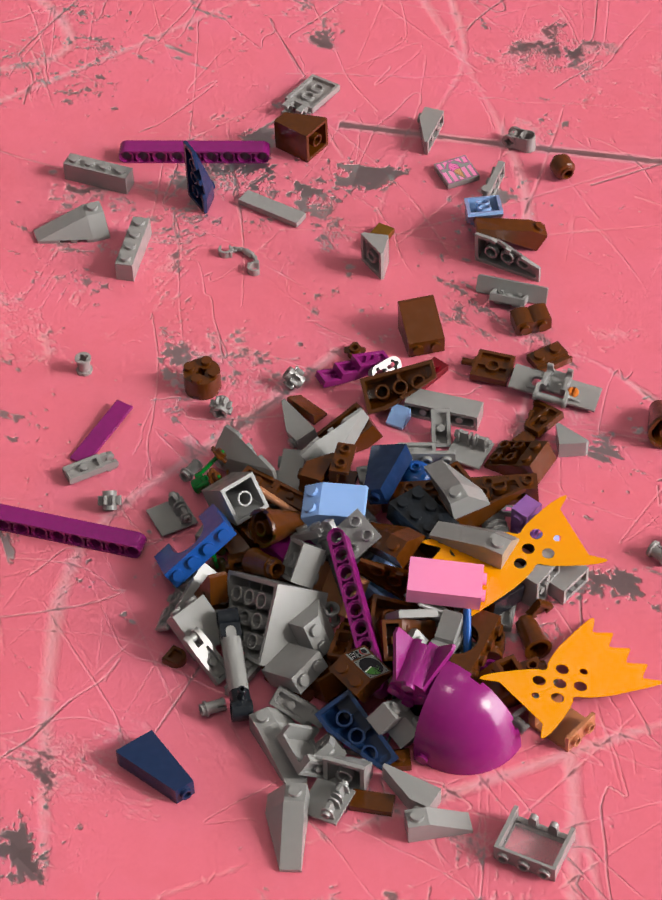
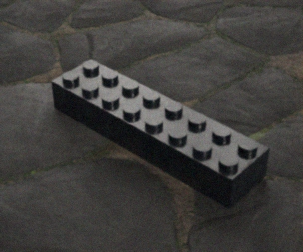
M420 485L398 496L388 504L386 518L393 525L409 527L425 535L424 540L431 539L429 534L438 521L460 524ZM421 543L418 547L430 559L441 549L440 547ZM521 582L513 590L483 610L498 615L502 614L522 601L525 585Z

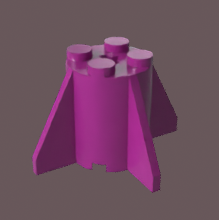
M396 627L393 633V677L387 691L389 694L402 700L401 703L406 707L424 705L436 677L454 653L456 645L453 643L437 646L432 642H429L427 645L421 643L423 639H413L400 627Z

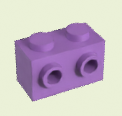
M526 494L511 508L510 532L520 533L523 527L542 510V504ZM531 530L530 536L535 538L540 530Z

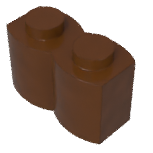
M537 303L529 307H519L510 311V321L517 336L528 335L532 332H543L552 328V318L545 303Z

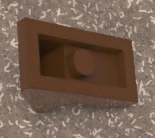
M226 571L208 575L194 595L197 598L204 595L211 605L226 602L228 600Z

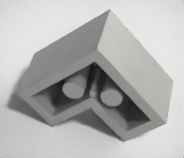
M545 550L542 551V556L545 558H552L554 556ZM537 564L533 571L522 581L525 585V590L521 602L531 606L537 599L546 600L548 598V585L559 574L560 566Z
M396 698L383 702L366 719L379 735L388 732L402 749L414 742L419 717L414 715L410 707L404 706L401 703L402 700Z

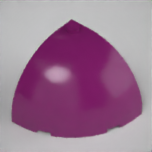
M449 660L436 677L422 707L414 736V760L421 765H427L438 771L454 775H475L496 769L509 761L521 747L520 732L512 723L514 718L500 698L483 682L478 684L470 677L472 675L470 672Z

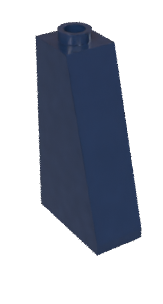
M407 444L372 445L364 485L368 486L367 499L370 505L388 504L413 459Z
M152 730L116 750L117 762L121 767L176 804L182 800H187L195 793L192 778Z

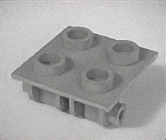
M461 428L459 430L456 429L454 432L456 438L448 451H455V462L458 461L462 465L479 470L494 443L488 437H483L479 434L474 436L473 432L469 434V432Z
M174 491L169 493V501L146 510L162 537L198 523L182 496Z
M358 508L337 526L349 537L355 560L382 537Z
M317 778L309 791L311 797L308 815L336 826L356 791L348 787L349 783L346 780H341L336 784L322 778Z

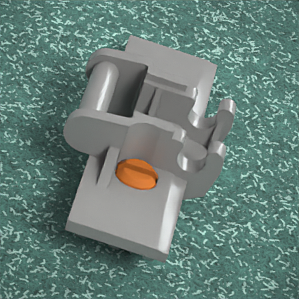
M550 362L547 364L546 372L516 364L508 384V388L532 394V400H543L560 405L563 409L570 405L591 412H595L602 392L600 387L572 380L574 369L568 368L567 373L555 370L554 364ZM534 379L541 380L540 382L536 383V386L532 385V381ZM542 390H543V391H547V392H550V393H553V394H557V395H561V396H564V397H563V398H559V397H556V396H553V395H549V394H546V393H542L541 391H542Z

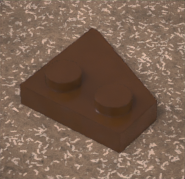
M536 399L533 401V409L529 411L528 418L524 423V430L526 429L539 438L562 420L564 414L562 411Z

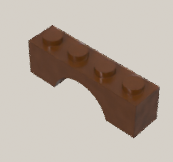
M485 610L474 614L471 620V637L477 644L467 652L453 654L449 660L472 674L470 677L475 681L478 679L480 668L486 664L489 651L492 652L497 636L502 634L501 615Z

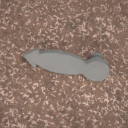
M557 679L553 681L554 685L558 682ZM537 693L533 697L539 698V694ZM525 706L512 714L514 718L512 723L518 728L521 735L530 727L520 717L528 710Z

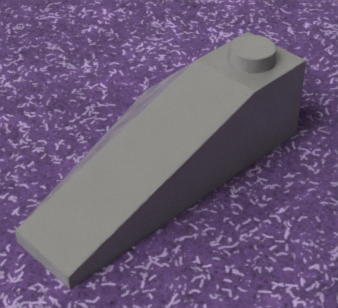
M479 232L475 233L476 261L537 282L540 281V266L501 239Z
M442 459L424 466L425 472L454 519L490 505L488 498L480 487Z
M438 521L429 534V538L498 569H502L519 542V538L500 530Z
M285 783L267 796L265 814L280 872H302L311 797L307 783Z

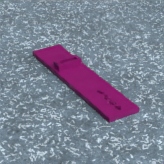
M116 400L71 455L70 460L77 462L95 455L133 409V406Z

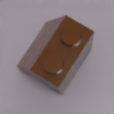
M284 112L274 121L276 148L307 163L328 145L326 117Z
M434 295L398 301V329L408 356L414 357L445 351V337Z

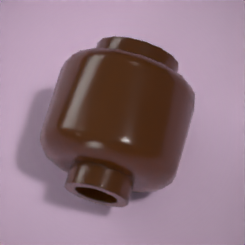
M558 154L552 158L550 169L558 179L566 180L574 174L575 164L567 154Z

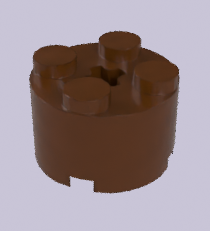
M203 356L184 364V388L189 397L193 398L194 396L198 397L199 400H208L218 394L222 386L220 367L211 357Z

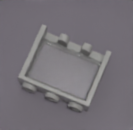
M514 805L493 846V856L500 863H508L523 872H531L538 875L541 879H549L555 882L559 870L572 844L575 842L576 828L571 827L569 833L565 834L559 831V824L555 821H551L549 827L539 824V816L531 813L529 819L519 816V806Z

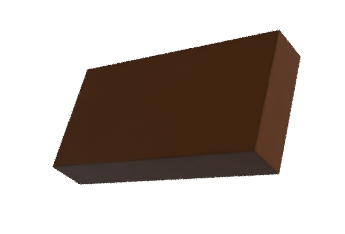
M353 788L356 793L349 803L350 811L392 817L396 799L394 794Z

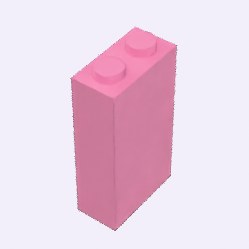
M410 556L405 602L480 610V604L485 602L486 590H482V586H486L487 573H484V565Z

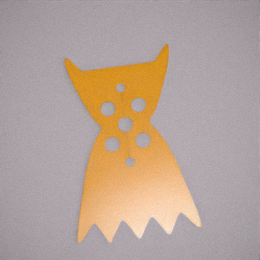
M567 495L561 496L547 505L523 527L520 533L506 532L519 538V542L502 569H498L445 544H441L436 540L427 539L422 541L424 544L441 548L432 559L484 565V573H487L486 586H482V590H486L485 602H481L480 610L471 609V616L513 590L533 571L537 564L579 566L600 564L607 561V559L591 556L587 553L560 509ZM539 529L543 534L542 537L539 539L532 538L530 536L531 530ZM559 535L561 540L555 541L553 537ZM531 544L535 550L531 554H526L522 551V546ZM549 548L555 554L552 558H545L542 556V551ZM522 558L526 561L527 565L520 569L514 566V561Z
M594 618L586 621L558 647L549 660L546 670L505 671L483 675L479 678L500 682L543 724L541 738L547 737L558 726L570 709L574 697L613 696L662 684V681L643 678L647 664L626 662L630 648H613L609 646L613 633L593 632ZM565 665L569 671L566 674H561L557 672L556 666ZM585 669L588 673L582 674L580 670ZM541 676L546 682L544 685H537L533 682V677ZM555 679H562L566 682V687L558 688L554 685L553 681ZM583 682L587 689L579 691L574 687V683ZM532 693H538L539 698L532 697ZM554 693L561 694L564 697V701L557 703L551 699V695Z

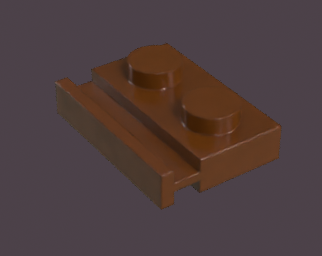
M556 341L527 354L526 360L534 369L546 372L548 362L553 363L556 370L572 363L573 357L569 356L566 349Z

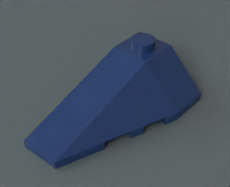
M183 141L188 195L202 212L206 214L214 199L215 184L210 179L195 150L187 141Z
M349 689L315 713V716L328 733L366 760L372 762L381 771L384 763L391 765L399 759L382 734L379 735L366 719L368 714Z

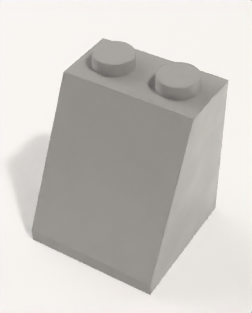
M232 472L201 490L209 507L214 504L236 526L251 518L250 513L255 509H266L269 507L253 472Z

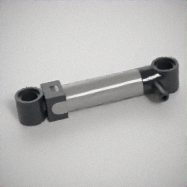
M238 608L217 609V627L219 630L220 646H222L231 720L232 722L249 721V715L254 713L248 686Z

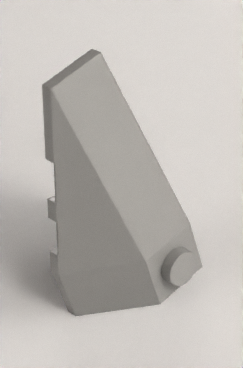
M99 201L83 204L33 230L38 244H55L71 240V243H77V240H87V243L110 238L104 211Z
M360 407L341 421V425L335 429L333 427L327 430L328 434L322 438L316 437L299 455L305 461L334 453L338 442L355 445L369 420L368 415Z
M228 424L224 426L215 448L219 447L224 450L228 461L223 463L218 459L215 462L216 466L224 471L228 469L232 473L242 472L249 465L278 480L275 468L262 455L257 456L253 446L250 443L246 444L241 439L242 434Z
M204 563L178 588L173 585L175 591L167 599L170 604L162 611L155 630L158 632L169 630L171 627L166 622V620L172 617L169 613L179 606L181 609L187 606L185 602L194 596V593L206 577L217 572Z
M266 707L250 714V731L283 784L307 783V776L297 774L277 739L285 725L295 723L293 719L279 709Z

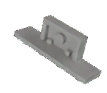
M483 274L478 275L476 292L490 294L489 300L494 301L496 304L507 303L511 304L512 307L519 308L524 307L528 302L535 304L547 303L548 287Z
M436 442L397 443L407 444L413 458L412 460L423 461L426 464H431L441 459L447 464L455 462V451H436Z

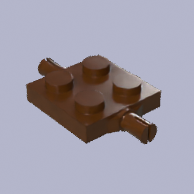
M480 349L474 359L462 357L461 364L472 366L470 372L471 380L506 387L508 379L512 376L516 356Z

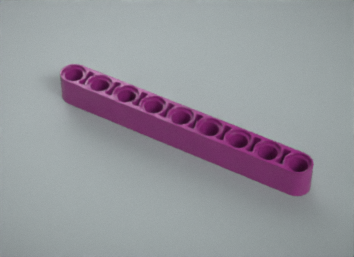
M126 140L121 142L119 150V160L124 163H185L183 141H187L191 145L201 163L263 164L269 161L270 144L266 141Z
M0 504L1 531L131 558L140 557L147 542L146 536L140 532Z
M333 528L327 534V542L355 647L371 646L370 651L383 662L351 541L343 530ZM351 573L350 577L345 579L346 575ZM356 591L355 595L350 597L351 593ZM361 609V612L358 615H355V612ZM366 627V630L360 634L361 629ZM388 679L372 694L378 699L387 697L389 694L387 691L389 687Z

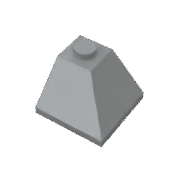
M324 755L323 776L325 780L336 784L341 780H346L349 783L348 787L350 789L367 790L373 775L372 762L363 758Z

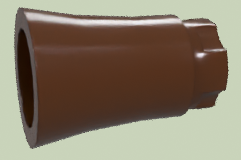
M259 548L249 549L242 559V568L248 574L269 579H279L285 571V565L282 564L281 560L263 552Z
M525 614L520 616L515 625L526 658L531 659L537 656L539 659L546 657L552 649L551 642L544 635L538 622L532 615Z

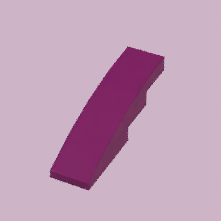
M384 350L352 354L351 359L348 361L334 362L333 368L317 370L315 377L323 388L341 385L368 376L369 369L389 357Z

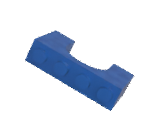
M214 504L198 516L203 524V531L192 546L178 553L168 543L154 556L164 576L176 588L237 534L227 517Z

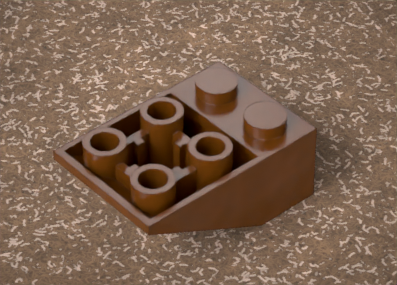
M504 440L498 444V447L489 456L484 467L502 475L537 473L539 484L557 458L548 441Z
M384 619L375 623L376 637L384 664H393V633L396 627H400L407 634L411 628H417L429 640L428 643L432 638H435L436 625L434 620Z
M514 654L494 661L479 672L476 682L478 684L483 682L500 698L507 709L522 704L500 682L479 679L481 676L491 673L523 670Z

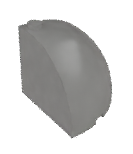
M232 570L228 571V608H238L243 651L245 656L253 663L266 666L288 643L298 645L288 623L316 599L320 600L325 610L328 596L326 592Z

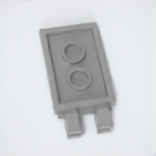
M312 74L285 97V102L282 104V108L285 110L281 114L284 112L292 113L293 108L296 109L295 113L313 114L340 91V85Z

